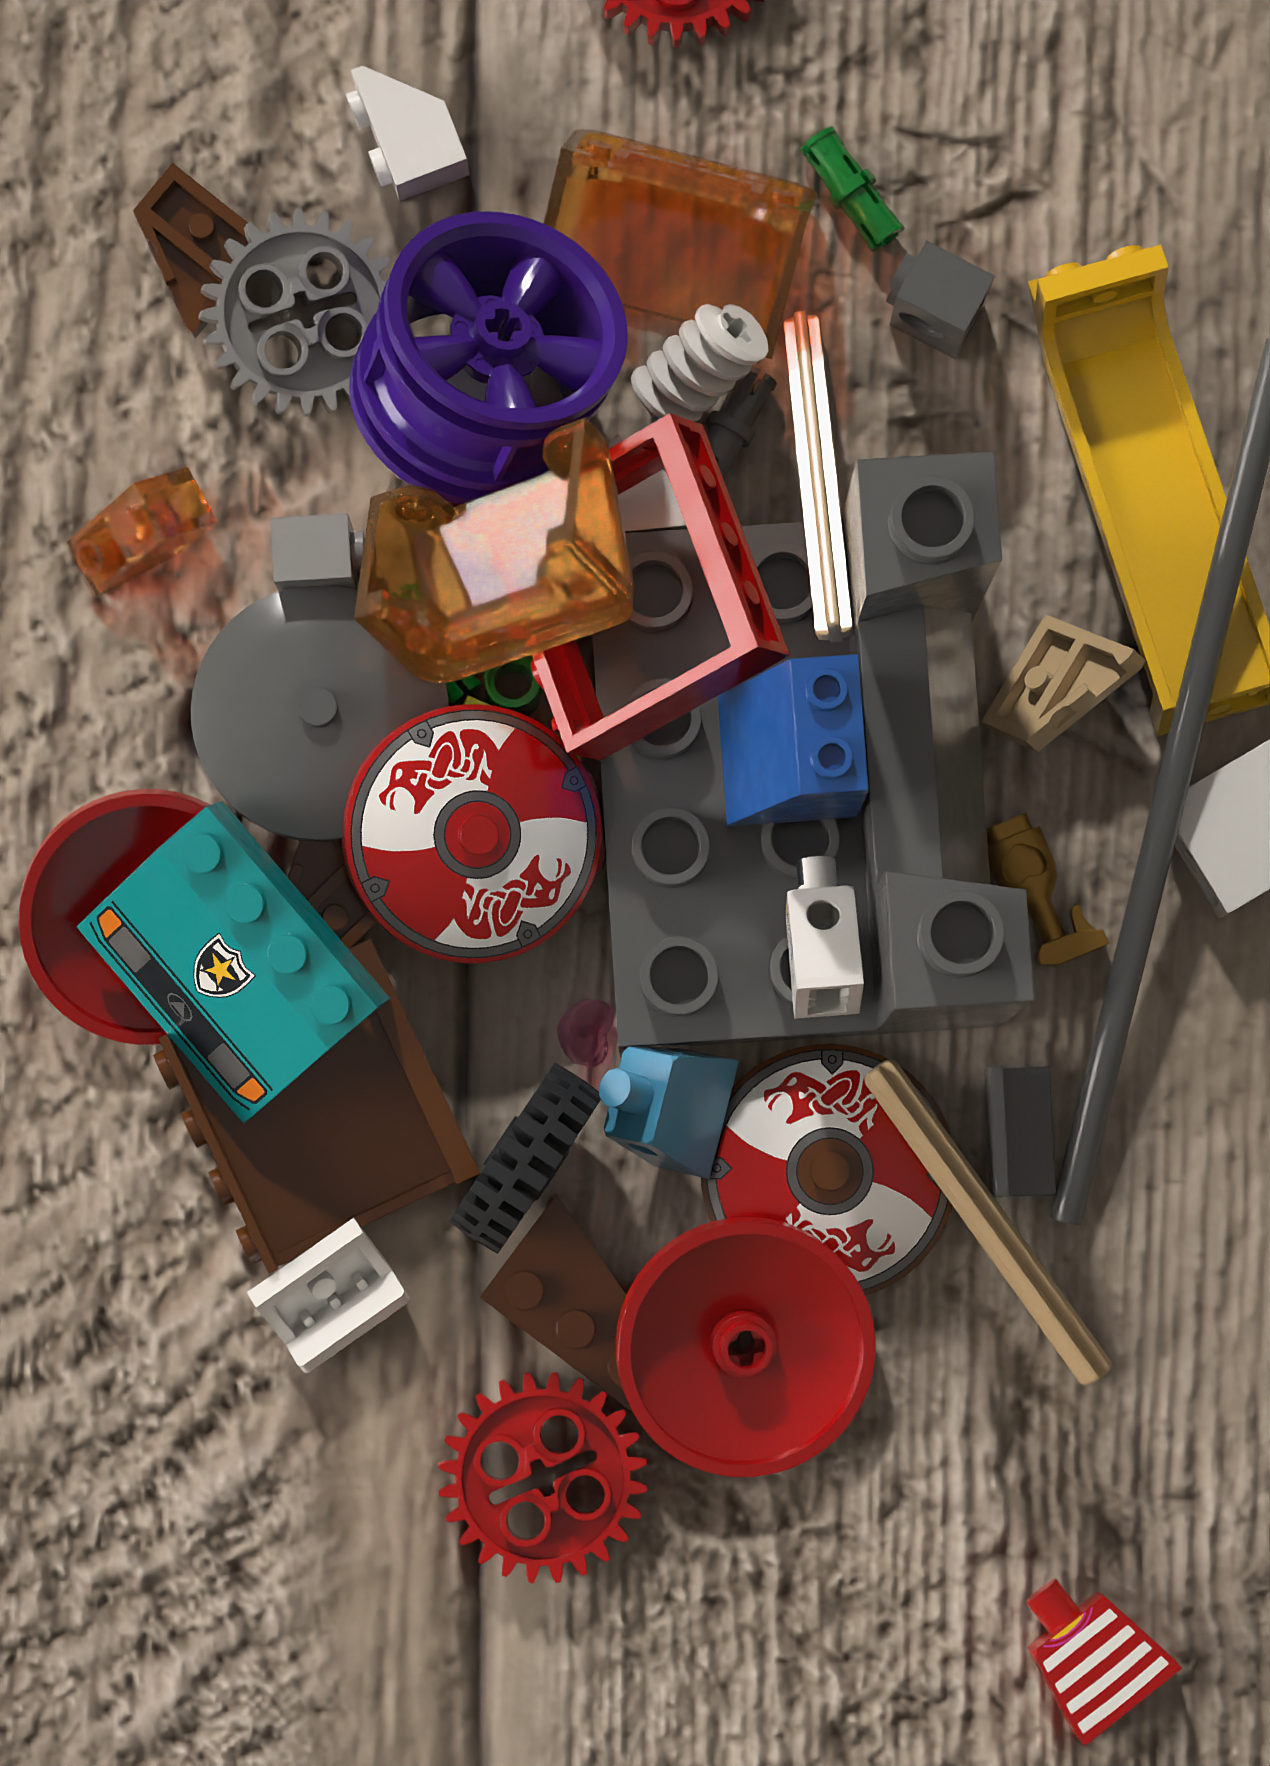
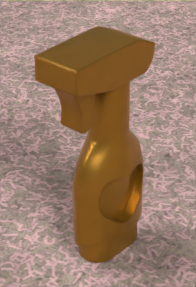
M1027 813L986 829L989 845V866L998 886L1026 889L1028 911L1043 944L1036 953L1038 966L1057 967L1110 944L1104 929L1096 930L1083 917L1079 905L1073 906L1070 910L1074 933L1066 935L1051 900V894L1058 878L1057 866L1041 827L1033 828Z

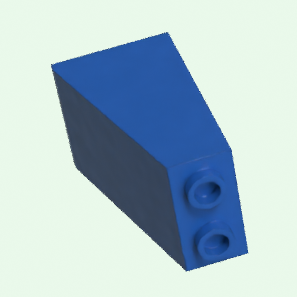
M858 654L789 659L718 696L727 826L857 817L868 792Z

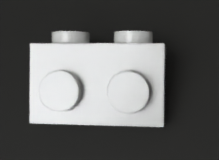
M354 1218L247 1292L257 1310L286 1344L297 1365L304 1373H309L333 1357L337 1352L387 1319L410 1300L409 1295L386 1259Z

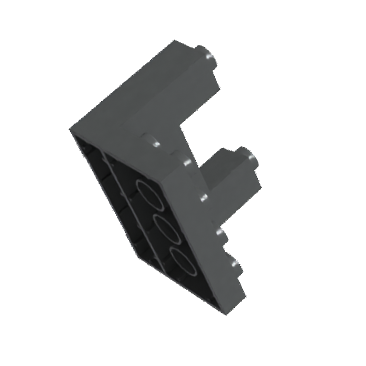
M994 451L857 459L842 516L854 632L851 636L843 638L841 643L832 644L830 640H820L815 634L804 522L741 526L790 654L789 657L744 682L789 659L858 654L868 792L857 817L727 826L718 696L605 759L600 760L619 1051H624L628 1046L671 1048L1000 1027L1034 1001L1026 889L990 885L972 621L1002 561ZM688 529L586 535L596 697L604 718L732 647ZM814 856L835 858L838 886L848 885L854 887L864 981L859 1014L794 1019L786 925L787 892L798 889L796 862L803 858ZM823 924L813 926L820 930L830 929L829 926Z

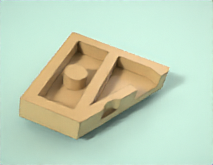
M1045 614L981 720V723L993 733L1039 752L1141 670L1146 660L1132 648Z

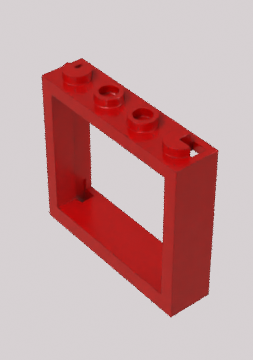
M669 413L485 522L496 554L492 561L496 569L504 577L513 601L510 605L512 618L526 637L533 657L531 661L532 674L538 685L546 693L554 715L551 724L552 729L560 733L567 753L603 760L790 656L702 424ZM665 468L732 647L604 718L540 541Z

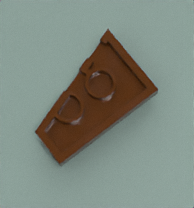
M556 1194L481 1294L480 1298L632 1411L620 1383L615 1357L617 1323L626 1293Z

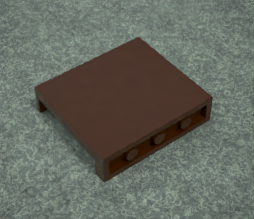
M371 939L349 950L391 999L354 1028L244 1124L169 1035L166 1034L158 1038L163 1050L154 1054L153 1057L169 1090L179 1085L181 1086L191 1109L181 1113L184 1124L196 1148L208 1144L218 1165L217 1168L208 1171L214 1188L224 1207L233 1202L236 1203L246 1224L236 1230L239 1241L251 1265L263 1260L268 1273L278 1270V1266L297 1258L352 1218L357 1221L360 1227H363L453 1183L459 1184L480 1174Z

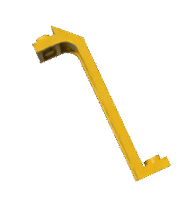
M1161 244L1144 249L1140 245L1126 246L1112 252L1105 260L1084 266L1077 262L1062 264L1051 269L1045 277L1028 281L1044 365L1140 656L1146 660L1144 668L1153 692L1149 715L1156 736L1168 734L1170 731L1227 499L1169 329L1164 303L1169 266ZM1247 557L1245 558L1205 723L1270 705V625Z

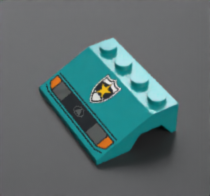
M223 801L206 806L147 858L77 926L84 937L243 1124L301 1076L354 1028L391 999Z

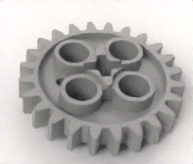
M296 208L291 219V226L284 227L276 212H272L268 216V232L265 234L251 222L245 225L244 232L248 241L246 247L230 238L225 242L224 247L233 260L231 264L220 260H213L209 266L212 272L222 279L221 284H203L200 293L216 301V307L200 311L199 320L217 325V330L203 339L204 346L222 345L225 352L213 366L216 370L234 365L238 372L230 385L233 390L240 388L248 381L255 385L252 394V404L257 405L270 393L275 395L276 413L282 414L287 408L290 399H297L302 416L308 417L311 413L314 399L320 398L328 413L334 412L337 409L336 392L341 391L350 400L349 381L352 363L367 326L377 312L379 300L387 280L381 279L379 273L391 261L389 256L379 257L371 261L366 255L374 241L371 235L362 239L356 245L350 241L349 238L353 222L350 220L345 222L335 233L329 230V215L326 211L320 214L314 226H307L302 208ZM314 258H325L334 263L339 273L337 286L332 289L322 290L312 285L306 274L307 263ZM260 275L272 279L279 289L277 304L265 308L254 305L246 295L245 286L248 279ZM347 293H352L356 297L354 304L328 309L315 314L309 321L310 328L304 329L302 322L294 319L257 333H252L248 329V324L252 321L286 314L295 305V298L300 297L303 305L310 307ZM342 318L351 322L357 330L358 340L356 346L346 351H341L331 346L325 335L328 321ZM274 336L289 338L294 342L298 350L296 364L286 369L274 367L265 356L264 348L266 341Z

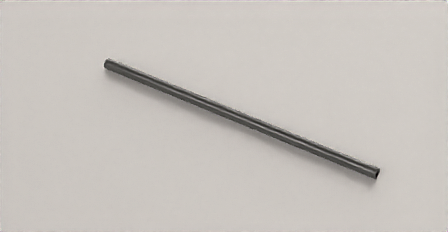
M1269 338L1265 341L1050 1218L1069 1224L1081 1225L1270 461Z

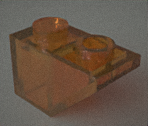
M186 467L134 482L68 540L67 544L97 597L112 591L183 552L213 527L218 520L189 468Z

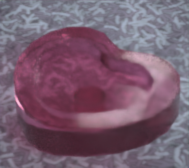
M592 998L582 999L573 1004L560 1019L557 1026V1036L564 1054L571 1062L585 1067H597L607 1057L609 1049L607 1035L614 1020L612 1008L608 1003Z

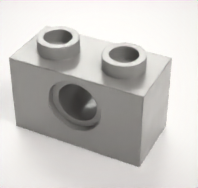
M348 513L270 518L273 580L278 591L293 587L338 585L360 590L359 581L370 580L368 542H365L364 531H354Z

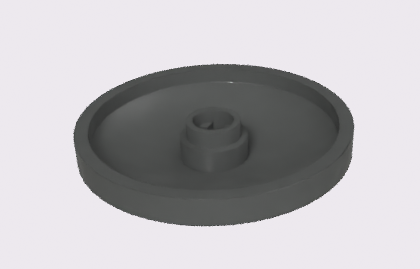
M344 586L293 587L270 594L246 607L231 619L216 636L208 648L196 675L191 702V726L196 750L206 774L217 791L240 815L260 828L284 838L316 843L342 841L343 812L347 795L360 766L369 753L384 737L406 721L425 712L449 706V698L443 672L433 649L419 629L399 610L371 594Z

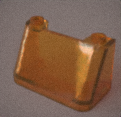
M577 129L572 132L561 147L543 224L565 234L585 249L599 263L616 288L623 308L684 323L691 319L695 320L697 309L705 304L717 306L722 310L728 304L740 306L751 313L762 327L769 349L765 358L772 359L779 339L817 193L805 185L606 132Z
M586 417L558 427L545 438L543 460L551 472L452 507L435 491L413 484L398 487L370 498L354 619L410 673L419 679L433 683L457 681L617 626L627 621L633 613L635 583L609 445L604 436Z

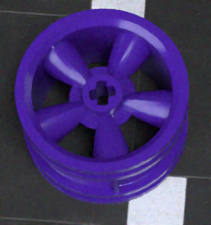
M483 211L458 214L431 224L408 242L395 261L381 294L377 312L367 326L352 363L349 381L350 402L354 418L366 443L387 468L409 485L438 499L460 505L494 507L518 503L558 480L572 463L589 431L593 416L605 401L625 359L628 330L625 312L617 290L599 263L585 249L565 234L536 220L504 212ZM440 314H446L453 318L450 325L451 335L413 337L409 324L417 320ZM538 366L558 381L563 400L537 407L523 376L532 373ZM463 369L471 378L480 383L487 384L485 402L460 391L448 383L447 380Z

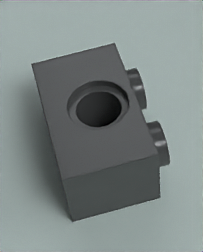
M926 240L918 257L906 253L889 287L892 289L886 299L887 303L894 306L890 326L956 360L986 304L995 275Z

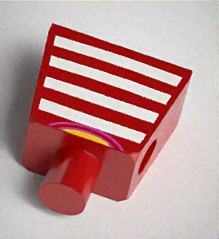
M1054 1578L1039 1588L1025 1602L1047 1629L1045 1633L1027 1647L1069 1727L1084 1746L1089 1744L1182 1669L1173 1657L1098 1591L1077 1606L1058 1580Z

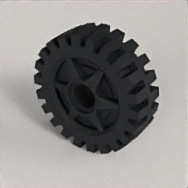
M554 1063L519 1117H514L483 1163L485 1166L449 1222L470 1238L498 1254L533 1202L539 1199L566 1159L571 1145L601 1100L599 1091L574 1073Z

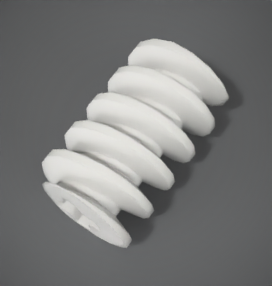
M710 304L702 305L696 311L695 320L685 321L680 326L679 336L673 335L668 337L663 344V351L653 352L648 357L647 366L637 367L631 375L632 387L639 400L643 403V406L655 421L672 413L697 422L704 411L712 408L720 396L728 393L734 387L737 380L744 378L750 372L753 365L761 362L766 357L769 350L767 338L753 315L740 306L728 304L722 310Z

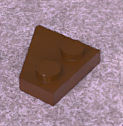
M172 163L134 208L133 213L188 333L196 339L208 324V322L199 320L200 311L216 307V301L200 293L203 284H221L222 279L215 275L209 266L213 260L232 263L233 260L224 247L225 242L229 238L245 247L248 245L244 232V227L248 222Z

